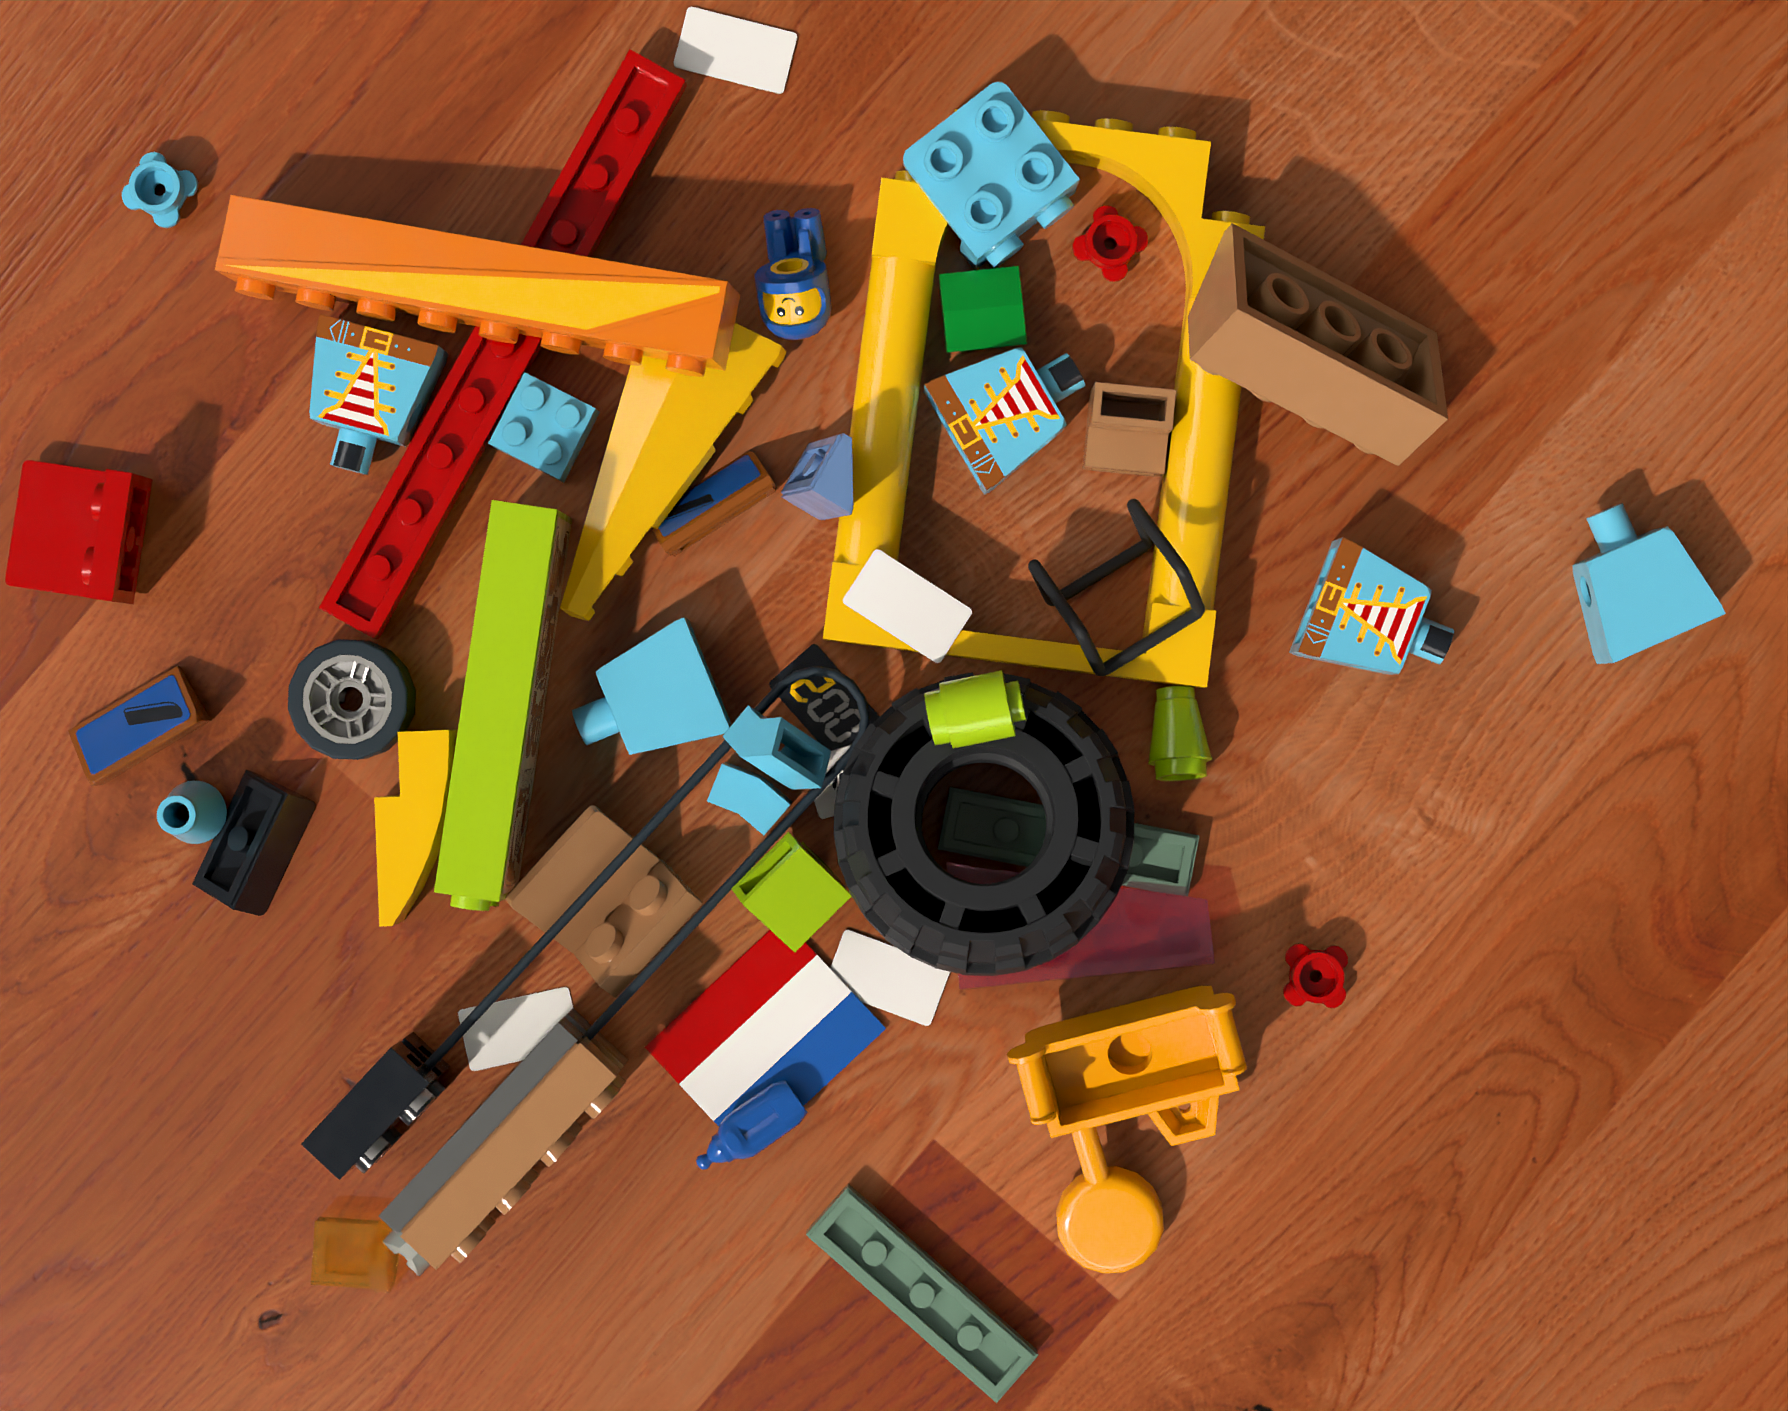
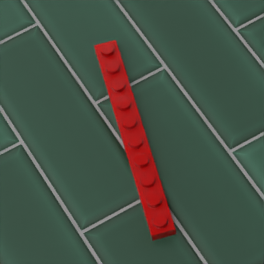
M629 49L521 245L586 257L593 256L687 87L685 79ZM474 327L322 600L319 609L373 639H380L488 445L524 372L528 373L542 348L540 346L542 338L519 334L517 343H505L480 336V327Z

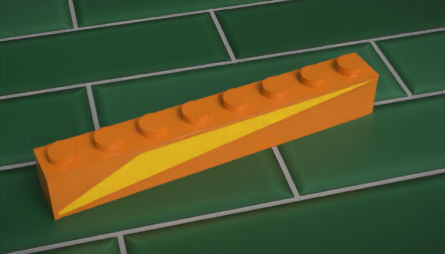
M230 195L215 265V271L236 282V292L259 299L273 300L276 290L297 294L296 303L321 310L333 311L336 301L357 305V314L382 321H395L396 312L418 316V325L443 332L454 333L456 332L457 323L478 326L480 327V336L499 342L515 344L518 341L519 334L542 338L541 347L566 354L578 355L581 345L604 349L603 358L610 361L641 366L643 356L667 360V370L695 377H704L706 367L726 370L741 296L728 281L236 195Z

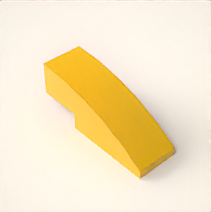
M458 729L397 732L400 795L374 797L379 927L394 926L405 920L423 890L440 852Z

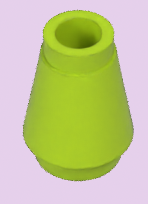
M1171 686L1157 689V702L1155 703L1148 762L1149 765L1155 766L1156 780L1184 781L1206 777V762L1211 761L1212 757L1198 703L1195 699L1194 687Z

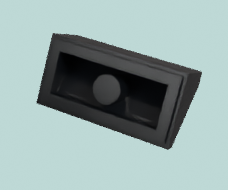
M246 770L227 809L225 824L219 834L213 838L192 885L233 910L258 916L264 915L313 815L316 803L276 782Z

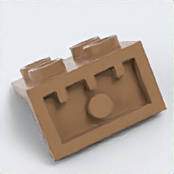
M589 806L507 894L506 901L515 911L546 933L634 837L596 806ZM641 844L556 935L554 940L572 952L595 982L616 998L703 903L668 864Z

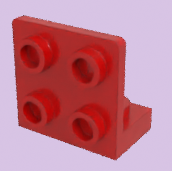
M33 460L24 461L6 569V584L14 587L134 605L153 479L130 472L106 469L105 472Z

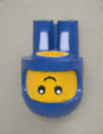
M816 208L801 209L794 213V217H790L789 212L785 210L770 211L763 216L770 263L760 267L755 273V286L760 315L766 327L776 336L789 340L805 339L817 334L826 326L832 310L828 273L823 262L827 256L820 210Z

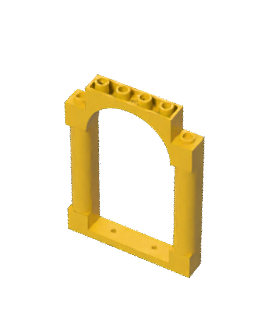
M1045 110L1034 111L1031 117L1067 163L1091 166L1109 172L1123 179L1146 196L1168 223L1182 256L1186 284L1185 307L1174 386L1176 399L1173 430L1168 434L1165 474L1162 480L1157 526L1189 568L1205 606V611L1202 617L1106 676L1206 688L1217 612L1213 609L1242 386L1220 375L1209 374L1197 363L1190 360L1188 315L1224 231L1233 223L1264 240L1265 226L1250 225V216L1237 212L1216 211L1212 213L1211 219L1202 218L1211 141L1196 140L1197 133L1193 130L1181 127H1161L1158 129V135L1133 132L1132 123L1118 119L1095 120V127L1070 124V116L1064 113ZM897 171L895 179L881 178L849 435L852 438L853 511L851 515L839 517L823 639L918 652L843 603L846 593L875 550H881L898 561L934 273L942 242L950 227L908 171ZM1155 544L1143 638L1192 609L1179 577ZM961 630L945 655L1096 675L1081 646ZM1096 647L1103 663L1122 652L1121 650Z

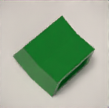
M1019 266L939 274V290L947 353L1027 344Z

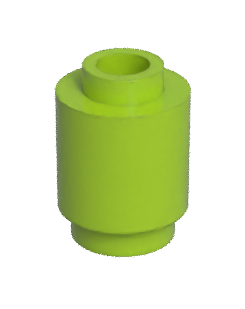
M1003 670L939 683L940 690L924 693L930 730L935 746L951 742L954 749L1016 736L1014 723L1026 720L1019 681L1006 683Z

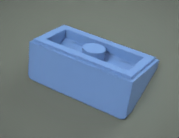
M842 433L808 443L781 493L783 495L781 497L819 520L851 515L853 511L852 438Z

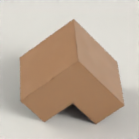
M1095 382L1089 394L1082 470L1162 477L1165 474L1168 434L1173 430L1176 390Z

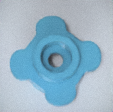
M150 152L140 159V165L132 172L129 184L122 190V200L129 209H142L152 215L154 222L158 226L171 228L180 221L179 210L186 198L196 194L198 181L192 172L188 170L178 171L167 164L166 158L162 154ZM160 184L164 185L165 193L157 196L155 194V187Z

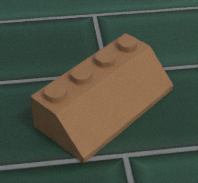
M1233 223L1224 231L1188 315L1189 356L1191 361L1197 363L1207 373L1220 375L1250 390L1260 400L1273 402L1301 416L1311 426L1324 428L1352 442L1364 453L1375 454L1397 466L1448 420L1437 332Z

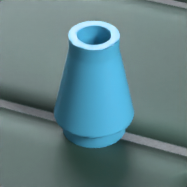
M187 781L176 786L157 809V821L160 827L177 839L189 844H200L213 839L222 830L227 816L226 804L221 793L215 787L203 781ZM182 805H185L189 811L188 822L180 816V807Z

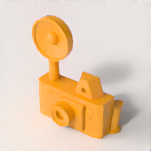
M1198 986L1035 1028L1025 1033L1024 1044L1008 1051L1007 1058L1009 1063L1016 1064L1031 1123L1034 1125L1047 1123L1051 1138L1072 1133L1083 1174L1077 1176L1062 1192L1056 1208L1057 1231L1067 1254L1082 1267L1103 1274L1123 1273L1143 1264L1157 1250L1164 1231L1162 1203L1154 1187L1138 1173L1117 1166H1107L1096 1127L1148 1114L1171 1146L1214 1136L1216 1132L1219 1095L1239 1091L1236 1075L1247 1070L1232 1013V1008L1236 1005V999L1233 994H1214L1212 986ZM1190 1103L1187 1109H1180L1178 1107Z

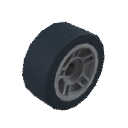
M338 639L316 647L298 664L289 683L288 711L296 732L312 749L333 759H367L388 751L398 742L397 732H406L415 715L416 689L408 668L391 650L371 641ZM347 687L357 688L362 693L363 703L357 711L343 710L340 704L345 702V695L347 693L345 688Z

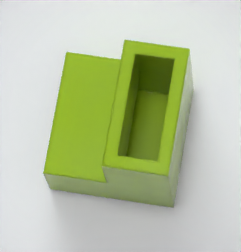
M790 832L731 888L740 902L794 952L852 897L830 867L804 842L800 843Z

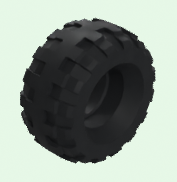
M973 672L944 677L942 681L910 691L894 701L892 706L873 724L870 723L855 744L845 769L841 774L834 804V840L838 863L849 892L864 917L888 942L908 956L936 969L962 975L998 976L1026 971L1055 959L1077 945L1100 922L1117 897L1129 868L1134 845L1135 809L1130 782L1127 779L1118 752L1104 730L1100 729L1082 711V707L1059 691L1055 693L1032 683L1031 679L1005 673L1003 674L1006 683L1019 681L1026 720L1014 723L1016 736L954 749L951 742L935 746L930 730L924 693L940 690L939 683L976 675H973ZM994 763L1011 768L1031 783L1044 807L1046 832L1039 853L1022 872L998 883H971L951 875L932 857L923 837L922 815L925 803L932 789L948 773L968 764Z

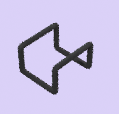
M1130 499L1127 503V508L1141 541L1063 589H1058L1038 560L1033 559L1028 564L1031 575L1044 601L1049 606H1055L1076 636L1093 672L1097 676H1106L1197 621L1205 611V606L1189 568L1137 499ZM1155 544L1179 577L1192 609L1103 663L1090 634L1067 600L1144 554Z

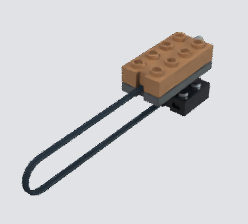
M818 666L808 667L792 672L778 682L754 709L763 714L783 691L796 681L812 676L832 678L847 687L857 701L860 713L858 735L847 752L825 774L822 788H814L807 793L593 1025L573 1008L555 1025L378 1216L392 1229L382 1242L394 1254L400 1253L408 1261L406 1265L418 1276H421L430 1265L437 1270L450 1255L461 1263L496 1223L489 1213L496 1207L505 1215L538 1178L539 1174L532 1168L535 1163L540 1159L550 1167L583 1129L575 1120L584 1111L594 1120L620 1092V1089L627 1081L619 1075V1072L629 1059L599 1031L845 768L855 744L865 732L870 722L866 697L854 680L836 669ZM726 740L721 743L436 1051L432 1050L414 1032L390 1047L301 1145L339 1180L354 1167H357L365 1174L374 1163H377L403 1135L394 1126L400 1120L409 1126L446 1089L438 1079L450 1065L442 1058L730 750L731 746Z

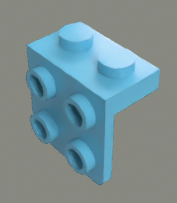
M1002 82L990 84L910 146L903 156L905 169L961 239L960 252L974 270H977L987 261H989L993 268H997L1024 246L1019 236L1039 222L1044 229H1047L1066 215L1074 207L1069 197L1075 193L1080 180L1010 88Z

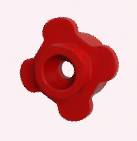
M1105 205L1094 211L1092 225L1085 235L1077 236L1074 239L1072 251L1077 260L1082 262L1090 261L1101 269L1105 280L1118 282L1127 275V264L1134 254L1144 251L1147 247L1148 235L1144 228L1133 226L1126 218L1119 216L1116 208ZM1107 238H1112L1116 241L1114 249L1109 250L1104 246V241Z
M1296 943L1287 949L1285 961L1290 966L1289 982L1283 987V996L1288 1003L1293 1006H1302L1308 1001L1323 1003L1328 1008H1336L1345 1001L1346 991L1343 988V968L1348 964V956L1342 948L1330 945L1325 950L1308 949L1302 943ZM1313 970L1321 972V978L1317 982H1313L1310 979V973Z

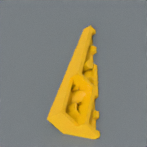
M735 323L725 371L706 367L704 377L688 376L667 370V360L643 356L641 366L630 365L560 609L569 616L589 621L595 614L592 606L616 574L624 575L633 563L630 555L651 527L659 528L715 453L716 449L713 443L736 412L743 415L753 402L751 392L771 365L778 368L782 363L786 350L780 344Z

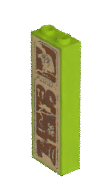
M497 500L491 501L434 888L435 893L451 895L450 906L489 911L490 906H499V902L506 899L507 894L519 882L572 518L557 509Z

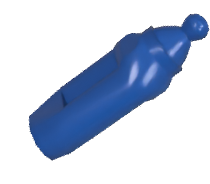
M786 1080L772 1083L725 1116L719 1125L718 1132L712 1136L706 1154L699 1155L696 1163L702 1170H707L712 1162L730 1163L735 1159L754 1157L799 1125L808 1112Z

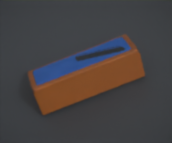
M749 451L688 489L659 528H651L664 551L668 555L675 557L775 492L774 489L777 487L755 453Z
M176 666L68 730L86 778L91 786L104 785L212 720L180 666Z

